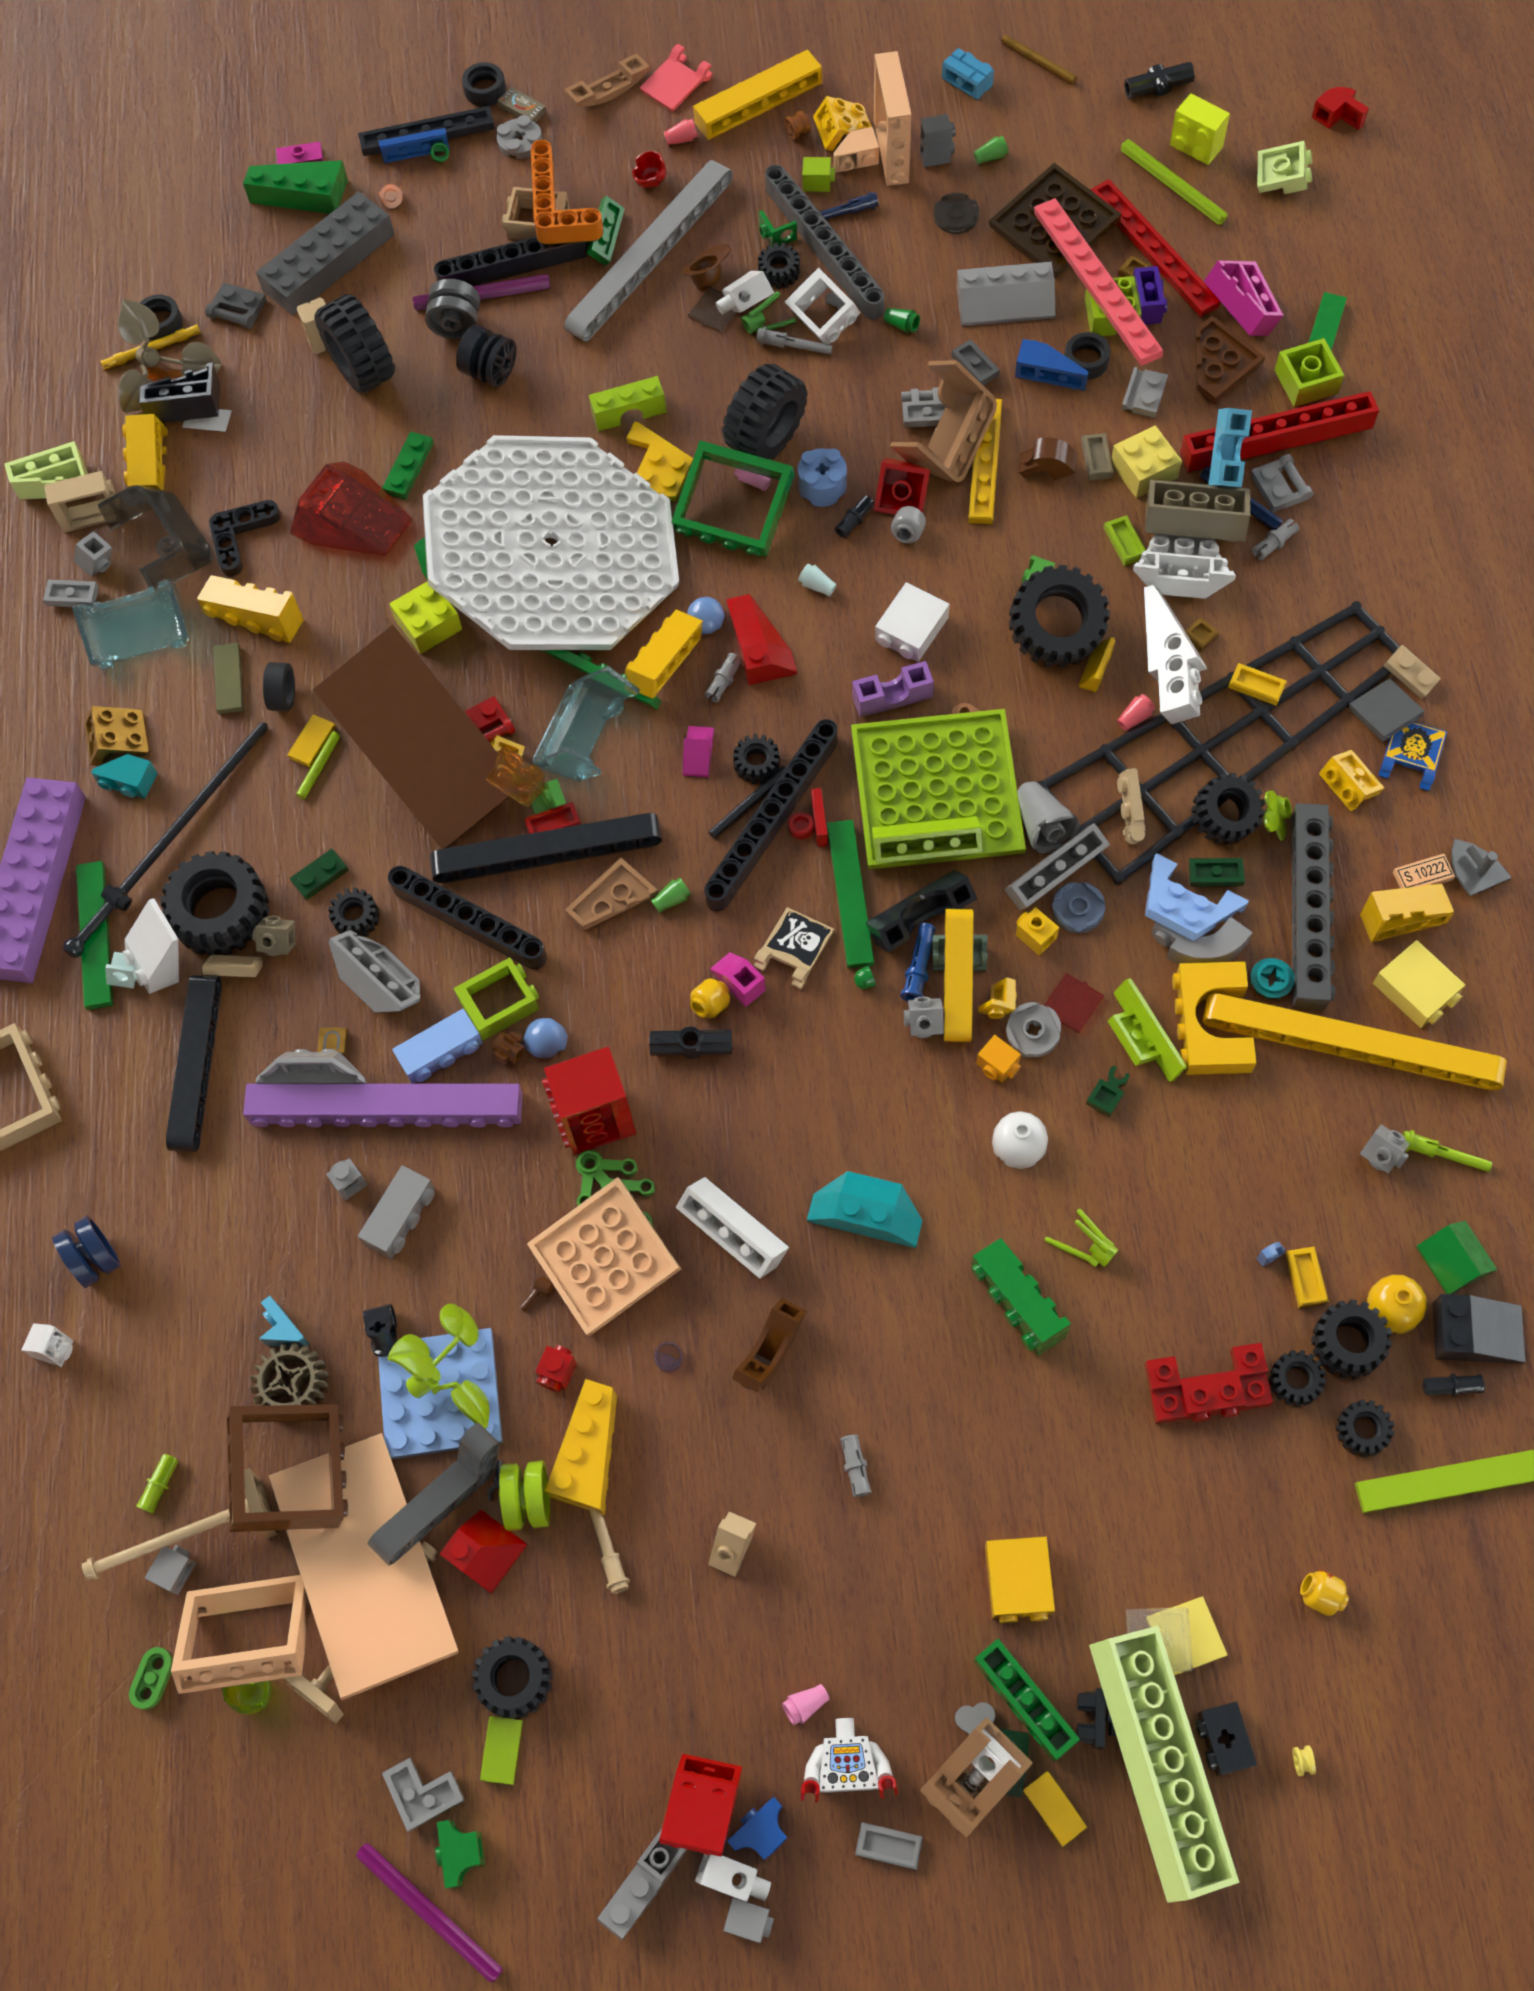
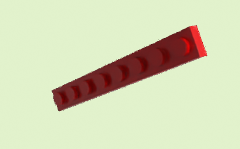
M1110 179L1091 189L1092 192L1121 213V220L1116 224L1153 266H1158L1159 273L1200 318L1220 307L1221 301Z

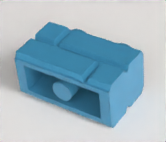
M957 48L942 64V79L978 100L984 92L992 87L994 69L988 63H983L976 59L970 52H964Z

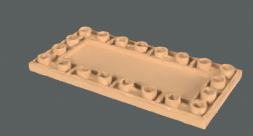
M382 1433L345 1447L344 1460H341V1470L346 1471L347 1480L346 1488L342 1489L343 1499L348 1501V1515L343 1518L339 1528L286 1530L341 1700L459 1653L420 1541L390 1566L367 1544L371 1536L407 1505ZM329 1453L269 1475L280 1511L332 1510Z

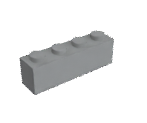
M1094 823L1083 829L1004 890L1019 911L1025 909L1110 844Z

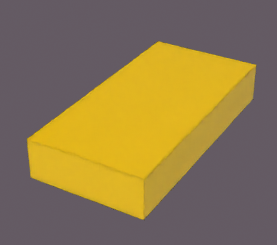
M1238 663L1228 688L1277 706L1287 681Z
M313 714L287 754L289 759L311 768L332 731H335V723Z
M1315 1247L1286 1251L1285 1256L1298 1308L1327 1304L1329 1300Z

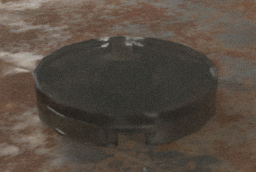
M950 193L941 197L939 202H936L933 218L935 224L941 230L951 234H961L975 227L978 223L980 209L978 203L974 199H970L969 195Z

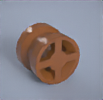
M798 111L795 113V116H788L783 120L786 133L792 140L797 139L800 134L810 132V123L803 111Z

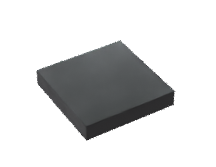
M1390 678L1349 703V710L1382 742L1424 715V710Z

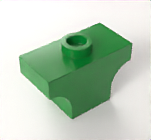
M452 1820L437 1822L440 1846L435 1848V1855L438 1867L442 1866L445 1889L462 1887L463 1878L471 1868L485 1865L481 1832L462 1833L457 1829L455 1822Z

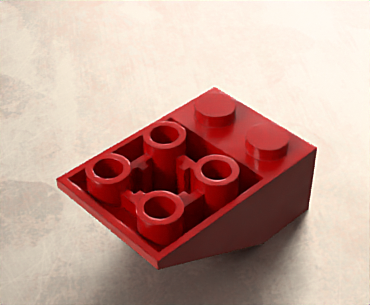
M682 1753L676 1770L659 1843L670 1845L674 1848L701 1852L705 1855L722 1857L738 1798L743 1766Z

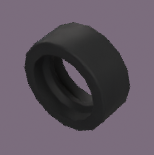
M488 62L476 63L467 68L462 76L464 94L473 105L481 107L498 103L497 100L506 92L504 74L495 64ZM489 79L496 82L487 89L472 87L481 80Z
M163 294L152 295L140 302L153 313L159 311L171 312L170 317L166 321L159 323L158 333L153 337H148V339L157 340L181 329L183 318L176 301L171 297Z
M1083 332L1072 336L1067 342L1064 356L1087 370V380L1101 376L1107 370L1111 350L1109 343L1104 337L1092 332ZM1080 349H1090L1099 353L1101 359L1094 363H1084L1077 360L1073 353Z
M269 662L266 665L263 676L265 706L270 711H289L293 706L295 697L293 668L289 663Z

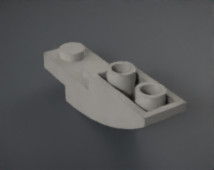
M661 1830L597 1918L600 1924L621 1941H623L638 1918L645 1912L687 1851V1849L674 1848L670 1845L659 1843Z

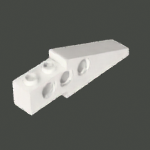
M1154 585L1144 587L1148 671L1159 683L1160 713L1170 724L1200 716V705L1202 704V697L1198 689V683L1201 682L1199 672L1206 670L1207 666L1163 595Z

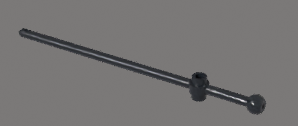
M259 723L119 887L109 884L103 889L101 897L106 900V903L76 937L65 941L63 945L65 953L72 958L80 957L84 952L86 941L114 909H120L124 912L130 907L132 898L128 896V892L268 730L267 723Z

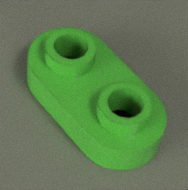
M154 1647L144 1654L129 1690L130 1702L136 1708L149 1710L160 1702L171 1675L174 1657L170 1651L161 1647ZM162 1658L164 1661L163 1667L157 1670L155 1667L156 1661ZM150 1688L152 1691L151 1697L145 1700L143 1693L146 1689Z

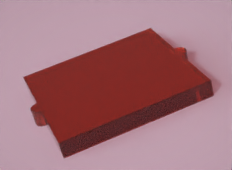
M1065 973L1044 1006H1048L1056 1012L1061 1025L1063 1024L1080 1033L1104 998V995L1088 986L1086 981L1081 982Z

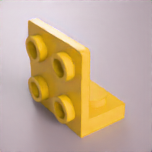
M826 96L813 116L825 150L829 151L835 149L844 134L848 135L850 131L872 127L863 105L840 98Z

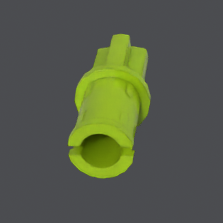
M168 1454L162 1455L151 1479L147 1478L148 1484L136 1507L154 1514V1510L164 1490L169 1488L167 1484L177 1466L178 1459Z

